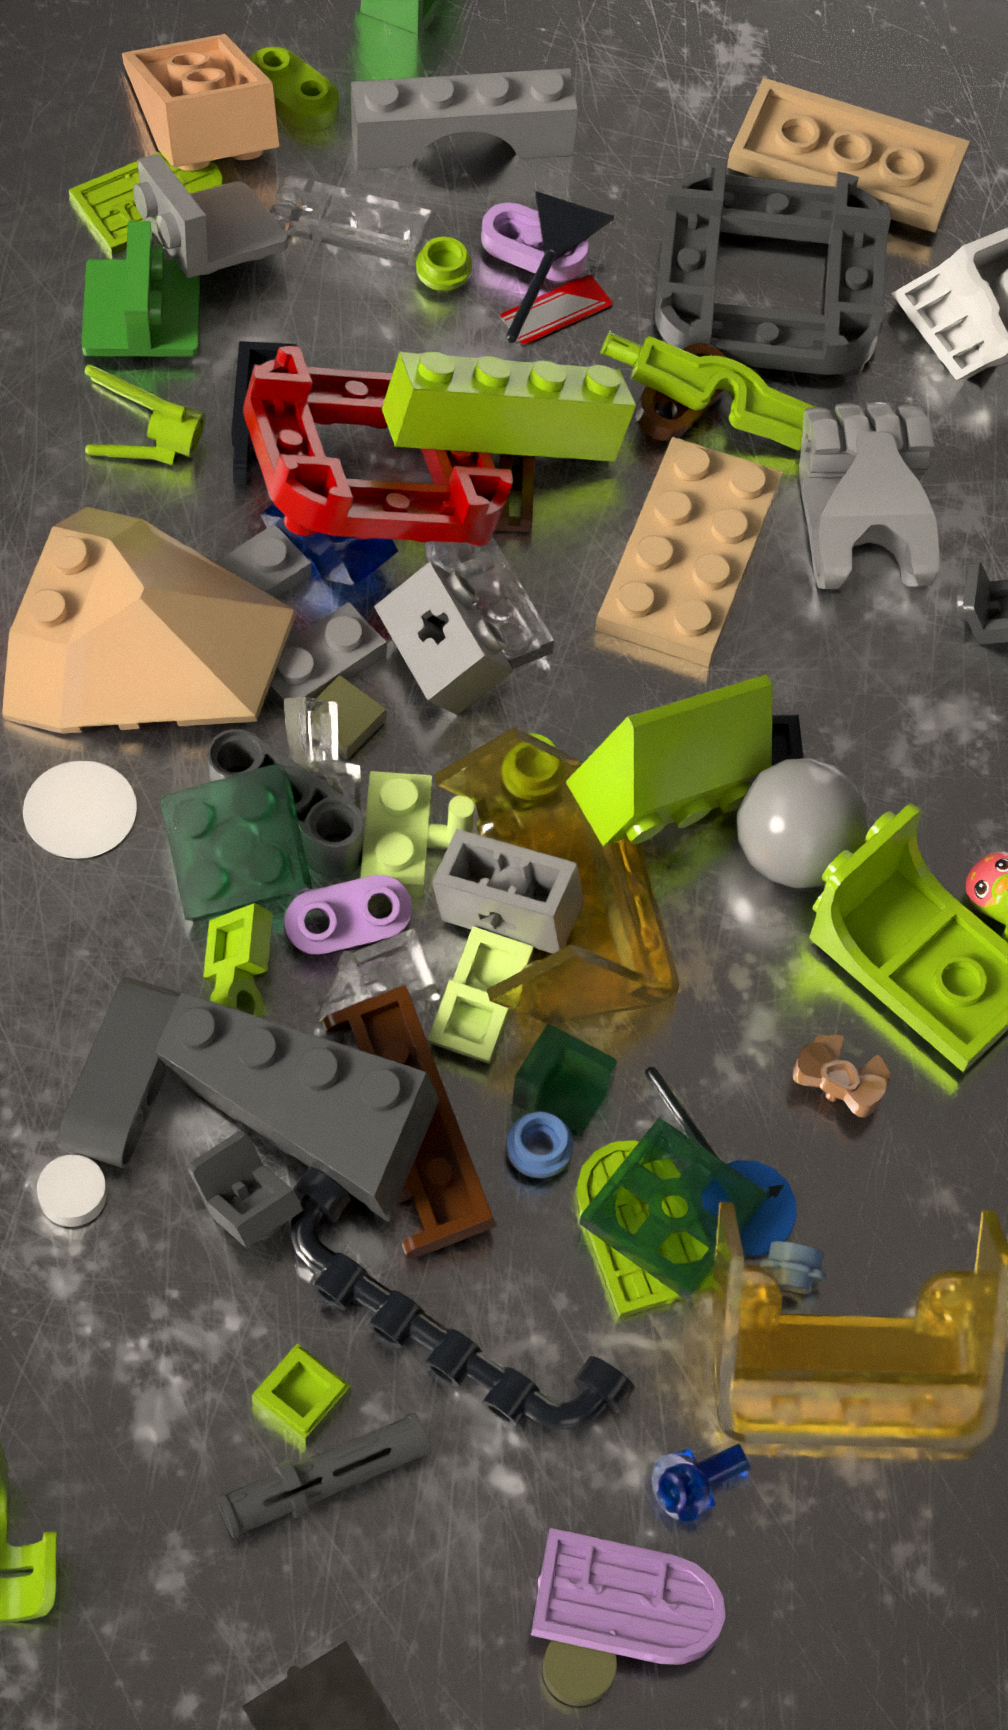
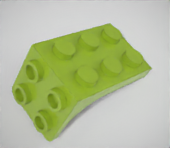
M911 802L897 815L892 811L884 813L866 834L865 840L867 842L854 854L849 850L842 851L828 865L822 875V880L826 882L824 891L812 908L817 914L809 939L964 1073L1008 1030V943L955 899L932 874L921 855L917 842V827L923 811Z

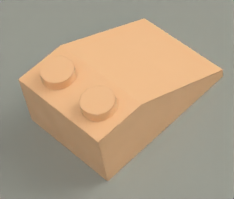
M226 34L122 53L123 64L157 147L173 168L199 170L209 166L211 160L227 157L236 160H250L260 157L263 154V150L280 147L273 82Z

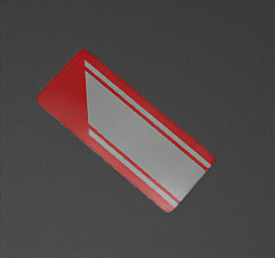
M586 275L537 297L517 340L523 345L612 306L613 301L592 275ZM520 305L501 313L500 317L508 328H510Z

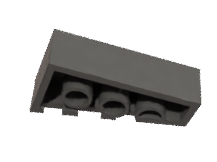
M181 992L154 1050L173 1079L239 1123L243 1122L258 1132L270 1144L285 1154H291L307 1166L326 1174L348 1193L365 1203L371 1211L389 1222L440 1101L427 1072Z

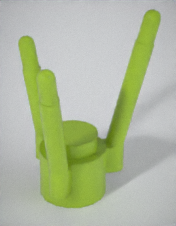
M90 364L85 367V373L91 377L93 382L153 410L148 425L147 437L156 440V447L88 444L85 447L87 455L110 458L149 459L172 466L178 454L190 458L194 456L205 427L206 414L204 412L167 401Z

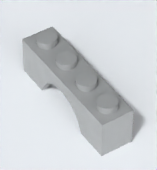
M570 68L351 82V131L357 170L412 166L417 156L428 145L445 136L462 132H482L497 136L512 146L519 159L573 156L578 107Z

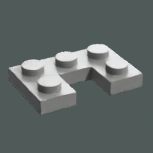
M275 524L215 561L276 599L312 576L311 562ZM349 602L302 633L292 625L267 694L291 719L305 710L339 675L348 681L385 657L387 642Z

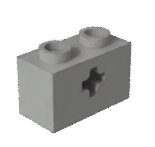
M428 562L377 603L374 608L426 699L458 715L511 674L513 669L502 652L507 647L504 637L490 620L481 617L474 605L479 600V596L472 584L460 572L455 571L453 574H450L435 564Z
M456 829L432 880L442 921L472 929V926L560 956L584 904L577 863Z

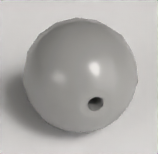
M813 758L784 760L760 772L746 793L737 812L738 841L749 863L769 881L793 889L821 887L826 884L822 880V875L836 856L844 850H849L854 854L865 844V837L868 833L867 805L856 783L838 767Z

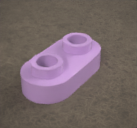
M507 202L491 207L484 214L481 241L485 250L498 259L536 273L544 256L538 211L518 203ZM588 239L554 261L546 278L554 281H567L579 276L587 265Z
M373 875L306 891L298 895L287 908L284 918L285 934L290 944L296 950L310 956H322L385 941L398 935L408 924L412 913L411 897L401 882L386 875ZM376 895L388 898L392 905L391 914L383 919L373 917L369 913L367 906L370 898ZM319 910L328 916L329 928L325 932L314 934L307 930L304 918L311 911Z

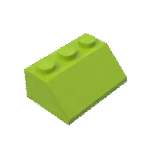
M767 674L625 718L566 781L602 846L627 838L631 844H638L653 837L665 825L675 822L676 826L681 829L699 821L711 809L720 807L723 813H728L740 807L760 772L772 767L773 684Z

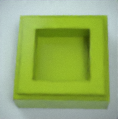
M297 1343L252 1394V1403L306 1446L351 1394V1385Z

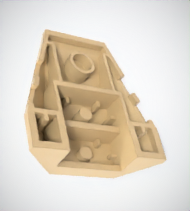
M85 507L52 526L10 628L2 715L7 721L61 734L82 733V727L118 725L120 730L140 729V723L177 721L178 726L257 722L295 620V610L143 519Z

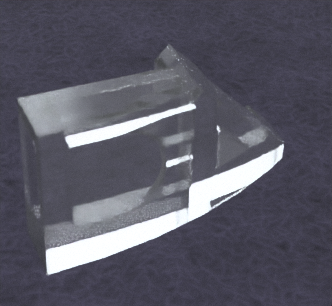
M310 697L285 698V725L292 761L353 802L361 811L360 763L338 760L337 703Z
M415 928L354 952V954L344 950L337 964L340 971L325 1000L319 999L314 1012L317 1020L323 1026L322 1020L327 1015L403 985H406L413 1002L440 993Z

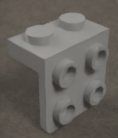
M159 154L138 159L139 184H135L133 187L136 207L144 221H151L153 233L187 278L211 274L216 270L250 260H260L268 255L287 249L286 232L246 183L235 181L189 194Z

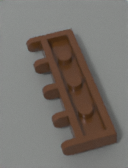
M406 985L341 1009L323 1018L322 1024L326 1035L337 1036L352 1030L359 1050L427 1072L440 1099L397 1202L400 1203L413 1198L425 1230L402 1242L406 1258L412 1259L423 1256L497 1227Z

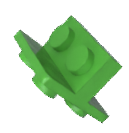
M128 221L126 260L90 259L86 262L82 351L85 356L194 357L198 354L200 275L187 278L174 260H164V246L153 245L151 221Z

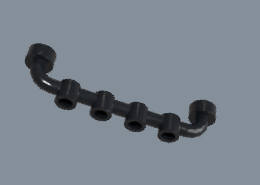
M309 1167L294 1186V1192L300 1201L303 1211L291 1219L290 1239L296 1255L309 1269L320 1275L312 1285L313 1289L323 1299L345 1311L353 1299L376 1313L368 1323V1326L379 1337L394 1347L402 1349L411 1337L432 1351L425 1361V1365L448 1384L459 1387L466 1376L489 1390L482 1404L502 1421L509 1425L517 1426L525 1414L535 1422L551 1429L573 1430L591 1423L605 1408L619 1413L634 1392V1384L622 1372L600 1358L589 1356L573 1379L575 1385L582 1393L576 1399L569 1402H558L541 1392L537 1385L525 1375L513 1368L504 1367L483 1353L481 1348L467 1336L455 1329L446 1328L427 1315L412 1299L399 1291L390 1290L372 1278L357 1262L342 1253H335L319 1240L317 1226L321 1218L335 1223L352 1200L348 1192L336 1181L321 1171Z

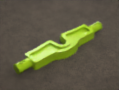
M612 331L608 332L600 354L632 366L633 369L630 374L632 380L655 389L695 411L706 408L716 389L725 390L732 398L729 420L734 428L772 439L801 451L804 410L815 406L768 387L756 372L733 359L721 356L698 357L652 336H648L641 346L612 333Z

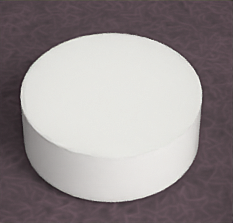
M81 1155L58 1157L45 1166L37 1181V1195L41 1209L56 1224L67 1227L84 1225L95 1219L105 1206L107 1188L103 1172L94 1161Z

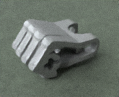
M875 402L866 404L864 415L859 404L843 403L835 405L834 417H832L828 408L813 407L804 410L799 461V483L810 537L814 578L818 588L842 589L843 583L852 570V549L866 543L884 546L895 556L900 568L901 580L906 586H932L938 573L940 559L938 525L933 507L919 481V475H925V470L929 468L930 451L934 448L931 420L926 416L921 406L909 404L898 406L895 414L889 403Z

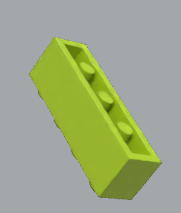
M429 351L423 354L399 352L382 412L395 447L615 461L636 404L620 369H612L604 365H592L590 367L559 365L546 360L535 363L509 361L493 356H483L480 358L447 356L439 352Z

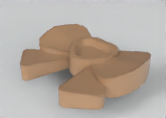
M842 1035L816 1036L814 1042L805 1045L798 1056L792 1076L795 1083L820 1087L826 1092L825 1097L831 1102H835L838 1099L843 1100L858 1117H867L874 1113L879 1107L891 1079V1073L882 1057L879 1055L874 1056L857 1071L850 1061L839 1060L844 1040Z

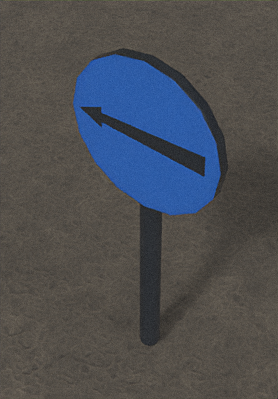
M648 1067L645 1071L647 1079L713 1172L705 1179L697 1198V1217L704 1234L720 1250L737 1257H760L769 1253L771 1242H785L789 1238L797 1219L796 1198L788 1181L774 1168L758 1161L736 1160L723 1165L655 1067Z

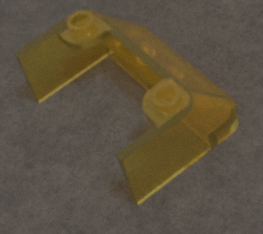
M513 727L435 773L436 784L459 796H467L476 804L479 816L476 826L479 835L577 863L584 904L565 947L554 954L539 950L542 960H536L524 966L520 972L487 989L489 1001L553 1025L652 1007L676 995L679 990V978L641 843L631 844L627 838L602 846L566 784L570 776L584 762Z
M719 1202L712 1289L714 1396L718 1423L725 1434L743 1443L949 1449L970 1448L980 1444L991 1435L997 1423L1008 1335V1242L996 1210L981 1211L975 1271L949 1270L930 1277L918 1292L915 1317L781 1314L782 1295L777 1279L763 1267L744 1264V1253L734 1204L731 1202Z

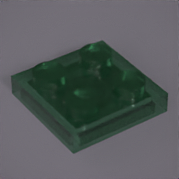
M277 763L159 796L186 921L197 922L230 913L253 903L261 905L313 890L286 766Z

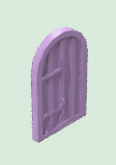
M549 1529L542 1571L537 1582L539 1589L531 1636L658 1664L683 1665L702 1658L717 1643L726 1618L724 1597L715 1580L699 1565L668 1553L559 1529Z

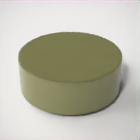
M551 1640L543 1660V1678L549 1691L563 1703L572 1706L591 1705L602 1699L610 1690L616 1675L617 1659L616 1654Z

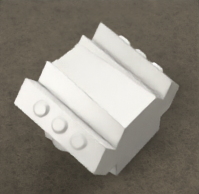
M1008 227L963 245L941 265L891 293L905 311L909 320L914 323L922 337L929 343L937 357L944 363L956 380L968 379L988 367L999 366L1008 362Z

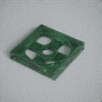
M659 1117L583 1211L579 1224L690 1303L765 1205L769 1193ZM661 1159H678L690 1162L679 1178H667L664 1180L643 1166L646 1163ZM714 1178L723 1187L730 1203L731 1221L728 1225L703 1208L701 1195ZM622 1187L648 1204L649 1216L634 1235L620 1226L617 1220L615 1209L616 1195ZM668 1196H679L687 1203L688 1211L679 1218L669 1217L662 1209V1201ZM684 1231L709 1248L702 1259L679 1264L672 1263L657 1252L672 1233Z

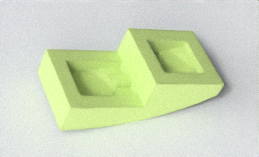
M472 926L453 980L449 979L427 1039L428 1043L490 1064L519 995L534 954V947Z

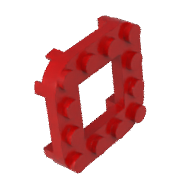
M300 346L279 347L275 360L265 362L260 366L254 365L243 405V414L268 493L276 507L285 515L284 524L291 532L301 536H313L319 532L327 535L355 537L358 539L380 538L412 540L420 543L430 541L468 543L475 546H484L491 541L512 487L513 477L511 470L495 468L490 453L421 449L434 484L347 479L340 459L325 456L314 423L320 425H331L334 423L365 425L376 429L388 428L382 407L393 373L307 367Z

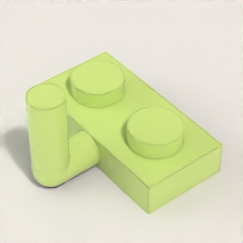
M370 771L360 878L373 875L390 876L401 882L410 896L423 897L427 849L447 850L456 829L472 833L474 818L473 801L467 796L460 795L454 797L449 802L448 825L429 823L432 775Z

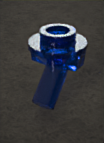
M740 1443L699 1462L690 1448L669 1452L660 1457L653 1467L652 1487L654 1495L663 1510L672 1518L682 1522L695 1521L715 1505L710 1488L750 1470L751 1466Z

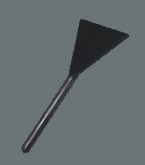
M535 191L544 256L506 334L505 339L508 343L516 342L553 262L613 221L614 215Z

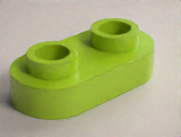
M266 47L251 55L249 59L273 82L276 113L292 126L302 131L318 132L331 127L336 122L339 116V93L336 86L322 74L286 48Z

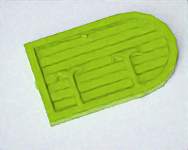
M161 152L152 154H159L189 194L223 185L222 174L218 165L212 160L206 168L182 170L178 167L173 168ZM138 161L69 189L71 199L111 255L127 249L128 221H144L136 207L133 194L134 185L139 184ZM152 231V238H154L156 235Z
M635 1140L611 1142L594 1151L582 1165L576 1187L580 1218L586 1227L619 1319L721 1288L723 1284L686 1190V1184L670 1157L653 1145Z

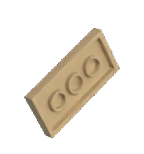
M763 77L730 150L727 168L761 179L835 187L838 172L852 174L859 177L858 188L869 193L880 205L888 203L892 220L936 233L965 160L970 141Z
M672 437L597 615L595 631L709 668L779 490L783 471Z

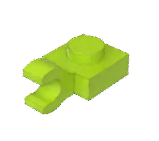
M253 903L209 920L203 979L215 984L210 1001L233 1009L237 1008L239 1011L260 1018L263 1017L264 1003L261 993L254 983V976L268 970L273 912Z

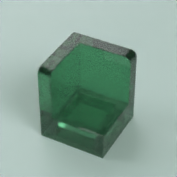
M547 1023L515 1075L512 1103L531 1113H550L562 1120L572 1135L582 1137L613 1088L617 1060Z

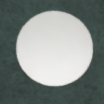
M84 760L59 764L44 772L31 785L23 805L24 823L32 839L46 851L71 859L95 857L116 847L129 834L137 813L136 797L126 778L110 766Z

